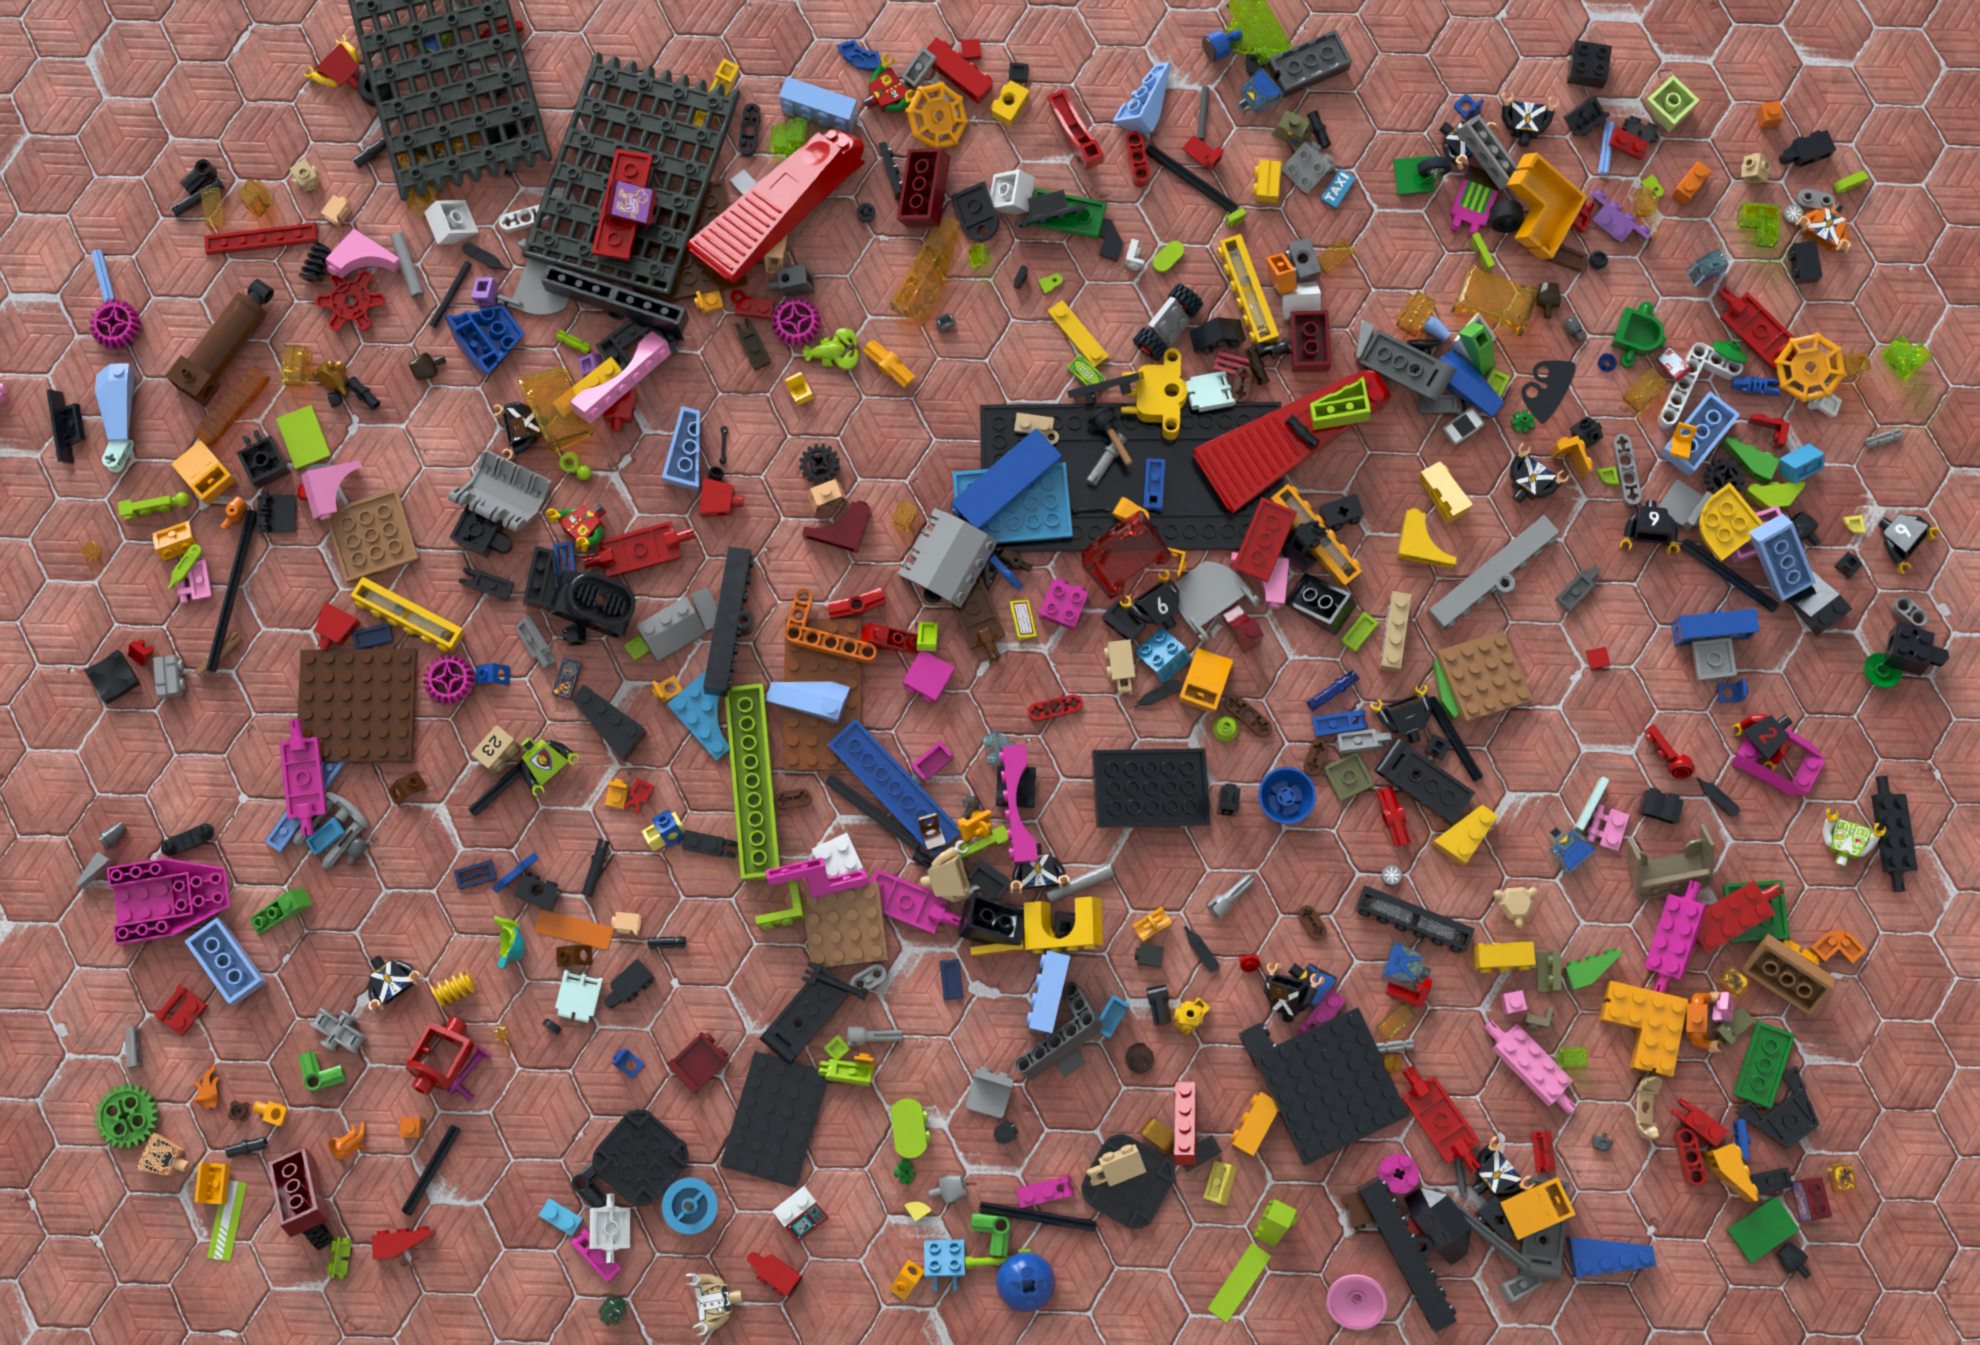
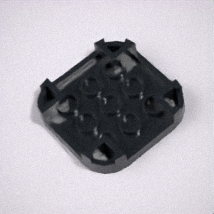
M637 1109L625 1114L597 1146L593 1153L592 1165L598 1176L629 1203L644 1207L655 1202L679 1175L688 1162L689 1153L683 1139L678 1138L655 1118L651 1112Z
M1125 1134L1113 1135L1102 1145L1090 1168L1100 1165L1098 1159L1108 1152L1114 1153L1121 1150L1123 1146L1135 1144L1146 1172L1110 1187L1107 1181L1095 1186L1091 1185V1177L1086 1174L1081 1185L1082 1196L1091 1207L1125 1227L1141 1229L1149 1225L1174 1182L1175 1170L1167 1157Z

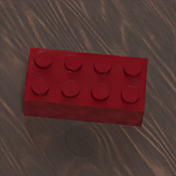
M942 148L908 149L897 220L906 227H940L951 158Z
M305 1147L268 1163L280 1226L290 1237L328 1221L315 1159Z

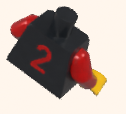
M1758 714L1747 717L1740 723L1732 725L1731 728L1738 727L1739 733L1735 735L1738 736L1744 733L1767 759L1763 766L1765 767L1766 764H1770L1772 766L1771 770L1774 771L1777 764L1786 756L1789 747V735L1785 729L1793 722L1786 714L1777 721L1772 715Z

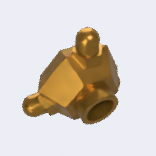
M328 361L318 366L317 370L312 372V377L319 379L321 384L328 389L339 391L342 396L348 394L346 388L347 376L345 374L347 368L342 362Z

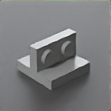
M1731 638L1691 643L1697 681L1707 680L1708 683L1716 682L1720 678L1737 676Z

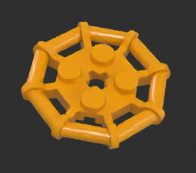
M940 81L937 84L916 88V93L905 110V113L908 115L912 138L918 139L929 148L957 146L966 125H969L963 104V96L958 95L948 88L944 82ZM937 91V97L930 99L928 93ZM944 94L950 97L953 101H946V98H944ZM922 98L924 100V104L921 105L920 110L916 109V107ZM955 105L957 106V111H958L959 118H957V115H956V111H955V107H954ZM936 111L938 114H941L939 121L935 119ZM915 114L919 115L922 126L919 129ZM958 123L959 125L953 134L951 128L954 124ZM925 131L933 135L932 140L923 135L922 132ZM946 134L948 136V139L939 141V135Z
M1818 332L1813 335L1794 339L1790 338L1784 350L1774 361L1780 383L1779 388L1784 389L1801 400V403L1832 397L1834 390L1844 376H1847L1841 351L1842 347L1832 343ZM1814 342L1812 348L1801 350L1798 346ZM1818 343L1831 350V352L1825 354L1817 348ZM1795 348L1797 354L1791 362L1785 361ZM1833 355L1835 356L1837 370L1831 369L1829 358ZM1809 362H1811L1812 365H1816V368L1813 369V373H1810L1809 370H1805V367L1808 366ZM1784 365L1791 368L1792 377L1788 380ZM1829 374H1836L1829 386L1826 387L1824 381ZM1796 381L1804 386V391H1799L1790 383ZM1820 385L1823 389L1822 391L1807 393L1809 387Z

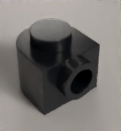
M576 623L571 624L570 627L563 629V640L567 641L568 646L586 644V627Z
M1007 1120L995 1128L994 1138L1000 1144H1007L1017 1139L1015 1134L1019 1132L1013 1122L1009 1123Z

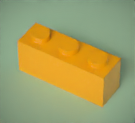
M1262 1092L1258 1095L1254 1094L1249 1103L1252 1106L1249 1113L1245 1111L1240 1120L1243 1123L1239 1130L1235 1129L1230 1138L1233 1140L1232 1146L1251 1157L1254 1156L1278 1112L1273 1099Z

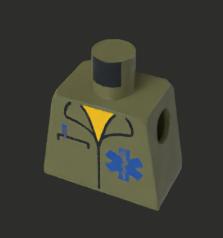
M1286 111L1278 121L1272 135L1299 148L1305 141L1309 140L1311 125L1308 120L1290 111Z

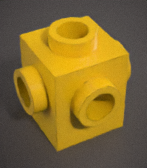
M1185 1001L1178 1008H1175L1174 1020H1176V1027H1181L1185 1031L1195 1030L1199 1024H1202L1203 1012H1200L1201 1006H1196L1195 1002ZM1187 1013H1193V1017H1188Z

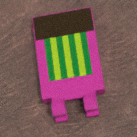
M1471 164L1468 165L1449 216L1454 217L1450 229L1457 231L1461 220L1471 224L1468 236L1477 233L1479 227H1485L1490 215V208L1495 202L1499 188L1484 169Z

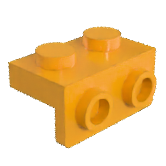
M199 1163L195 1203L227 1204L231 1164Z

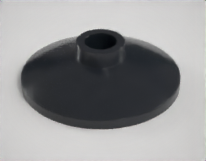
M1434 339L1406 340V344L1419 348L1424 353L1431 352V348L1444 343V340Z

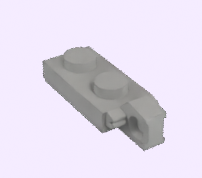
M524 617L515 626L516 631L533 659L536 658L540 661L543 668L551 666L556 661L552 653H550L549 647L531 617Z
M1375 729L1337 734L1340 754L1383 748V745L1391 744L1392 741L1391 732L1380 733V731Z

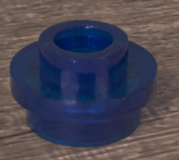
M1603 354L1598 359V367L1603 372H1611L1617 366V360L1612 354ZM1604 361H1608L1610 366H1606Z

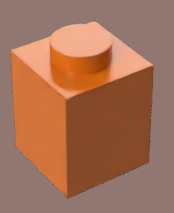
M1780 101L1762 103L1756 111L1759 129L1778 127L1783 120Z
M400 1117L399 1137L424 1139L425 1119Z

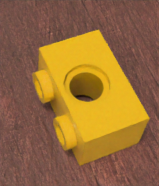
M1010 80L1008 85L1002 87L1000 91L1001 96L998 100H994L990 109L992 110V118L1011 128L1029 99V90ZM1006 101H1012L1013 104H1012V105H1006L1005 102H1006Z

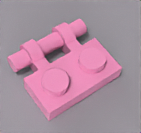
M205 559L197 561L186 576V578H189L190 587L186 588L185 579L177 583V596L180 597L181 604L188 603V595H192L193 601L213 597L208 563Z
M1598 804L1596 811H1593L1592 814L1593 821L1591 827H1588L1586 841L1594 843L1596 837L1600 838L1598 846L1618 852L1629 814L1609 809L1608 815H1605L1603 813L1605 806ZM1600 821L1605 822L1603 832L1598 830Z

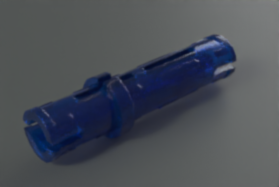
M1352 669L1340 679H1335V682L1306 701L1308 708L1313 712L1337 694L1345 692L1346 688L1360 680L1357 673Z

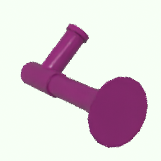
M476 1044L477 1051L472 1060L458 1075L453 1086L447 1090L450 1095H453L455 1091L459 1092L468 1102L475 1095L471 1094L461 1084L482 1059L492 1057L487 1050Z

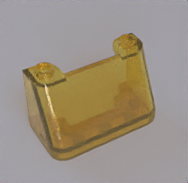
M1471 266L1464 273L1451 312L1460 315L1461 311L1465 310L1468 315L1471 312L1475 314L1478 312L1483 317L1506 324L1505 328L1507 329L1511 326L1514 329L1513 334L1522 337L1532 313L1537 291L1531 285H1521L1482 271L1480 267Z
M561 366L527 375L517 380L552 453L594 434L592 428H594L593 422L589 424L576 415L570 401L576 396L568 381L571 377L567 368L562 369Z

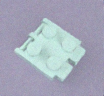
M1226 371L1190 377V381L1185 382L1192 410L1198 409L1199 412L1236 404L1235 399L1232 398L1231 385H1228L1226 377L1228 375Z
M565 970L555 1006L556 1009H559L557 1016L572 1019L574 1012L576 1013L574 1020L589 1023L590 1016H595L603 978L594 979L586 977L585 974L577 975ZM568 977L580 979V981L568 979ZM585 981L594 982L597 985L585 983Z

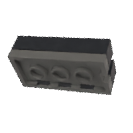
M1335 29L1270 57L1267 67L1273 79H1278L1277 87L1281 90L1282 97L1285 98L1350 70L1352 60Z

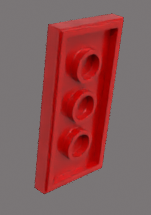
M1262 497L1232 568L1268 583L1297 511Z

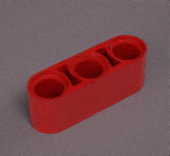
M1130 131L1126 136L1125 147L1132 181L1137 187H1145L1149 182L1150 171L1143 137L1138 131ZM1135 139L1138 143L1132 144L1129 141ZM1140 157L1142 160L1135 161L1133 158ZM1143 174L1145 175V178L1140 179L1137 177V175Z
M1689 1128L1680 1129L1675 1133L1674 1141L1684 1180L1690 1186H1700L1706 1181V1172L1696 1134ZM1683 1132L1689 1136L1687 1143H1684L1681 1139ZM1688 1152H1691L1694 1155V1160L1692 1163L1688 1162L1686 1159V1155ZM1694 1171L1699 1175V1180L1696 1183L1691 1179V1174Z

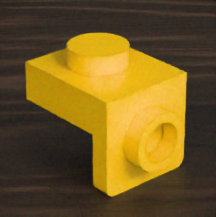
M802 372L785 379L788 390L797 406L814 398Z

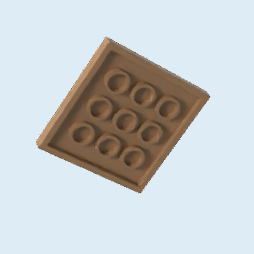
M397 488L337 507V512L332 514V518L326 520L346 583L420 560Z
M1504 631L1435 652L1464 723L1533 701Z
M879 881L870 882L869 885H864L859 889L851 888L841 893L826 894L820 898H811L809 890L801 891L811 963L831 967L889 959Z

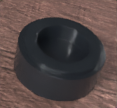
M548 1018L542 1023L546 1029L557 1036L562 1030L560 1026Z

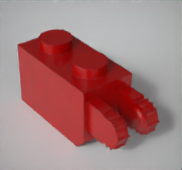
M1679 1098L1677 1102L1688 1112L1684 1116L1679 1110L1672 1108L1670 1113L1681 1121L1680 1124L1693 1130L1696 1136L1707 1145L1717 1147L1728 1130L1698 1107H1693L1685 1100Z
M751 1252L747 1256V1262L756 1268L755 1273L758 1275L756 1278L765 1285L768 1282L774 1286L772 1290L781 1297L783 1294L788 1296L802 1277L801 1274L775 1255H767L763 1258L761 1255Z

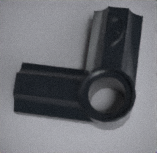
M592 1161L579 1174L573 1177L571 1184L573 1189L577 1191L591 1208H599L605 1203L607 1198L593 1184L600 1177L594 1171ZM579 1178H585L586 1186L583 1189L576 1187V1181Z

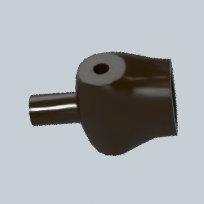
M1540 283L1536 295V305L1544 307V318L1550 319L1552 308L1559 307L1561 303L1559 285L1556 283Z
M423 353L409 362V367L417 381L429 379L438 374L436 366L445 363L446 360L443 355L432 359L428 353Z
M1006 546L1001 549L997 557L1008 566L1019 567L1028 573L1033 567L1022 561L1021 555L1016 550Z

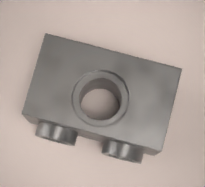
M1310 237L1288 243L1285 256L1295 269L1297 282L1301 283L1320 277L1321 269ZM1303 258L1306 260V263L1301 264L1297 259Z

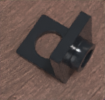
M987 560L984 566L986 589H990V580H993V569H989V560Z

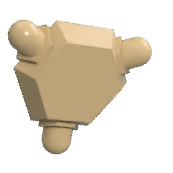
M1524 887L1506 888L1503 892L1496 890L1494 897L1499 900V906L1509 920L1512 919L1515 926L1521 928L1524 925L1523 920L1528 918L1534 905L1533 897L1538 894V890L1535 887L1529 890Z

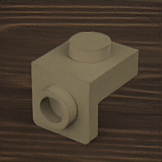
M1547 1007L1545 1009L1544 1018L1526 1014L1524 1015L1523 1023L1528 1024V1028L1539 1030V1027L1548 1028L1554 1022L1555 1013H1552L1553 1008Z

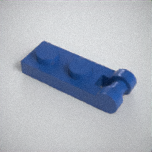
M1146 458L1143 509L1148 512L1149 510L1162 512L1165 459ZM1150 497L1157 498V503L1149 502Z
M1365 710L1312 717L1315 737L1367 730L1368 725L1364 719V716H1366ZM1352 718H1357V724H1352Z

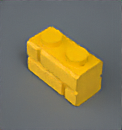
M1260 160L1259 165L1255 166L1254 177H1257V183L1253 184L1252 194L1256 195L1255 201L1278 203L1281 161Z

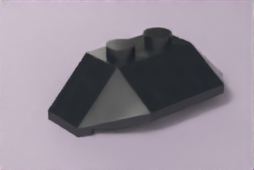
M1420 1187L1404 1198L1414 1220L1432 1242L1436 1251L1450 1265L1468 1255L1472 1227L1448 1194Z

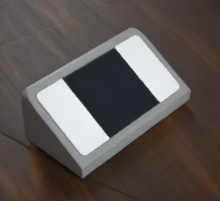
M1471 406L1441 428L1449 443L1457 445L1484 426L1485 423Z

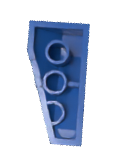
M1455 350L1441 355L1438 360L1456 369L1446 389L1493 418L1504 402L1472 362Z

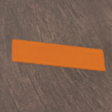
M540 910L534 932L608 950L614 928Z

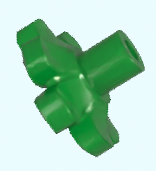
M1522 410L1521 414L1516 411L1513 414L1515 419L1511 420V425H1516L1514 431L1519 433L1522 429L1524 434L1528 433L1529 429H1533L1535 423L1531 422L1534 420V415H1527V410Z
M903 1159L897 1165L899 1169H895L893 1174L895 1177H900L901 1184L909 1185L912 1182L911 1179L915 1178V1172L911 1171L913 1170L912 1163L908 1159Z

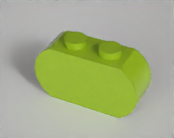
M901 1099L890 1110L895 1150L904 1158L914 1159L921 1156L928 1147L927 1142H931L930 1132L925 1130L924 1123L928 1122L927 1110H923L921 1104L914 1099Z

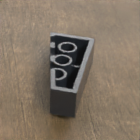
M584 684L572 698L577 707L625 763L648 733L646 729Z

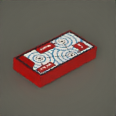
M1671 346L1656 358L1678 382L1693 370Z

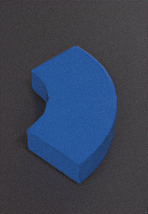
M855 39L837 45L842 57L850 65L858 69L875 71L879 64L882 63L878 51L862 49L858 46Z
M991 553L988 558L989 562L1016 590H1020L1023 587L1021 582Z
M535 852L499 880L492 889L496 893L500 892L535 863L539 857Z

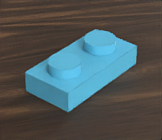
M550 1198L538 1215L571 1236L575 1234L583 1220L582 1217Z

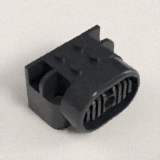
M563 570L548 613L619 640L626 635L635 610L636 599L629 587L615 579L593 571L579 573L577 571ZM597 595L603 598V605L597 603Z

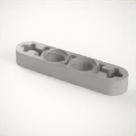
M1618 434L1613 439L1612 447L1622 499L1627 506L1633 507L1641 500V490L1632 444L1628 435ZM1620 439L1622 440V442H1626L1623 446V450H1628V452H1622L1619 454V452L1622 451L1621 444H1617V442ZM1623 456L1628 457L1630 464L1627 466L1622 465L1620 458ZM1624 475H1631L1634 479L1633 483L1627 484L1624 481ZM1635 487L1631 490L1632 495L1637 497L1635 498L1634 502L1632 501V499H1628V496L1630 495V489L1626 490V488Z

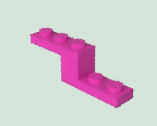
M822 857L765 870L769 886L781 885L783 882L791 880L799 881L806 877L811 898H820L826 894L841 893L847 889H859L864 885H869L864 869L828 878Z

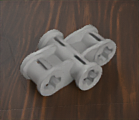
M320 1007V1013L314 1022L310 1023L312 1027L327 1035L325 1040H322L320 1043L333 1052H336V1046L340 1043L351 1052L357 1054L362 1042L368 1038L350 1026L357 1018L342 1009V1014L338 1019Z

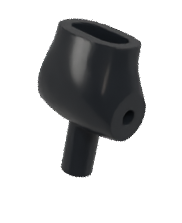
M1801 511L1790 519L1794 524L1800 541L1808 538L1814 546L1820 543V540L1813 533L1819 525L1811 516Z
M1792 1242L1786 1244L1776 1253L1779 1263L1787 1273L1791 1274L1798 1270L1805 1279L1811 1275L1803 1265L1808 1256Z

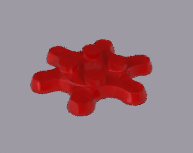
M368 270L360 271L357 278L352 281L330 274V281L334 285L333 291L330 294H320L315 299L318 307H328L333 310V317L329 321L330 329L338 331L345 322L351 320L355 321L361 330L370 328L371 321L367 316V311L373 306H382L385 303V296L382 293H371L368 291L367 286L372 279V275ZM350 297L356 299L353 306L346 304L347 299Z

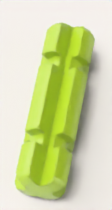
M563 330L558 331L556 335L557 340L565 342L566 345L576 350L580 349L584 354L590 352V344L583 343L581 339L571 334L567 335V332Z

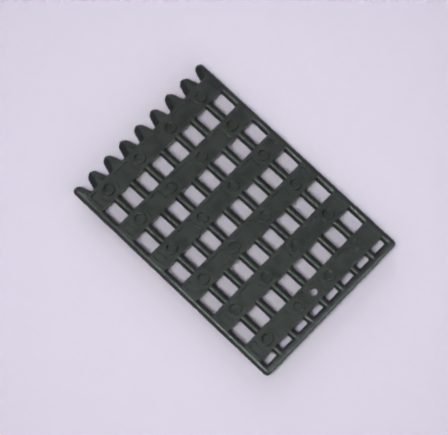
M348 0L399 196L402 201L408 200L409 188H413L418 196L424 197L427 194L428 183H431L436 191L442 192L445 189L446 178H449L454 186L461 187L465 173L469 175L472 181L479 182L483 168L487 170L490 176L497 177L501 163L505 165L508 171L514 173L517 170L518 159L520 158L530 168L535 165L536 154L538 153L545 162L552 160L509 0H482L481 4L473 6L470 0H463L465 8L455 11L451 0H444L447 13L436 15L433 2L438 0ZM425 4L429 18L418 20L415 7ZM408 9L411 22L400 25L397 11ZM390 14L393 27L382 30L379 16ZM372 18L375 32L364 35L361 21ZM506 18L510 32L499 34L495 21ZM488 23L491 37L481 39L477 26ZM470 28L474 41L463 44L459 30ZM452 33L456 46L445 49L442 35ZM434 37L438 51L427 54L424 40ZM417 42L420 56L409 59L406 45ZM399 47L402 61L391 63L388 50ZM515 51L519 65L508 68L504 54ZM381 52L384 66L373 68L370 54ZM497 56L501 70L490 73L486 59ZM479 61L483 75L472 78L469 64ZM461 66L465 80L454 82L451 68ZM444 71L447 85L436 87L433 73ZM426 76L429 89L418 92L415 78ZM408 81L411 94L400 97L397 83ZM390 85L393 99L382 102L379 88ZM524 85L528 99L517 102L514 87ZM507 90L510 104L499 106L496 92ZM489 95L492 109L481 111L478 97ZM471 100L474 113L463 116L460 102ZM453 104L456 118L445 121L442 107ZM435 109L438 123L427 126L424 112ZM417 114L420 128L409 131L406 117ZM534 118L537 133L526 135L523 121ZM399 119L402 133L391 136L388 122ZM516 123L519 138L508 140L505 126ZM498 128L501 142L490 145L487 131ZM480 133L483 147L472 150L469 136ZM462 138L465 152L454 155L451 141ZM444 143L447 157L436 160L433 146ZM426 148L429 162L418 165L415 150ZM408 153L411 167L400 170L397 155Z
M596 52L522 255L528 259L668 297L672 292L687 249V243L694 229L733 117L740 91L734 89L726 98L724 97V87L718 84L710 93H707V83L703 79L699 80L693 88H689V77L687 75H682L674 84L672 83V74L669 70H665L658 79H655V70L651 65L647 66L641 74H637V64L635 61H630L621 70L620 60L617 56L612 57L606 65H603L602 54ZM592 83L602 85L597 99L587 96ZM609 87L619 90L615 104L605 101ZM626 92L637 94L632 108L622 106ZM644 97L654 99L650 113L639 110ZM661 101L672 104L667 118L657 115ZM679 106L689 108L685 122L674 120ZM696 110L707 113L702 127L692 125ZM580 115L590 118L585 132L575 129ZM714 115L724 118L719 132L709 129ZM597 120L607 122L603 136L593 134ZM615 125L625 127L620 141L610 139ZM632 129L642 132L638 146L628 143ZM650 134L660 137L656 150L645 148ZM667 139L678 141L673 155L662 153ZM684 144L695 146L690 160L680 157ZM568 148L578 151L574 165L564 162ZM702 148L712 151L708 165L698 162ZM616 149L653 155L647 188L657 190L656 197L659 198L657 208L653 210V215H655L653 226L650 225L647 231L643 230L644 226H637L635 239L642 241L638 255L631 254L630 261L607 257L600 259L599 256L592 254V241L598 227L611 168L609 174L598 171L603 158L614 159ZM586 153L596 155L591 169L581 167ZM655 172L666 174L661 188L651 186ZM673 177L683 179L679 193L668 191ZM556 181L566 184L562 198L552 196ZM691 181L701 184L696 198L686 196ZM574 186L584 188L579 203L569 200ZM591 191L602 193L597 208L586 205ZM661 210L672 212L667 227L657 224ZM544 214L554 217L550 231L539 229ZM679 215L689 217L685 232L674 229ZM562 219L572 222L567 236L557 234ZM579 224L589 226L585 241L575 239ZM650 243L660 246L655 260L645 258ZM532 248L542 250V253L538 254L531 252ZM667 248L678 251L673 265L662 263ZM549 254H557L560 255L559 259H556L553 257H549ZM567 257L578 260L577 264L567 262ZM585 262L595 265L594 269L585 267ZM602 267L613 270L612 274L601 271ZM620 272L630 274V278L619 276ZM640 277L648 279V282L644 283L637 281V278ZM655 282L666 284L665 288L655 286Z

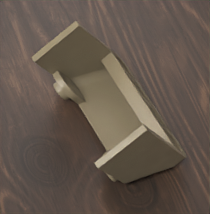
M1700 824V839L1689 841L1684 847V853L1648 860L1645 852L1637 850L1632 838L1628 839L1627 860L1634 890L1640 900L1668 896V894L1684 893L1687 891L1690 880L1701 883L1700 889L1707 888L1712 884L1715 844L1704 824Z

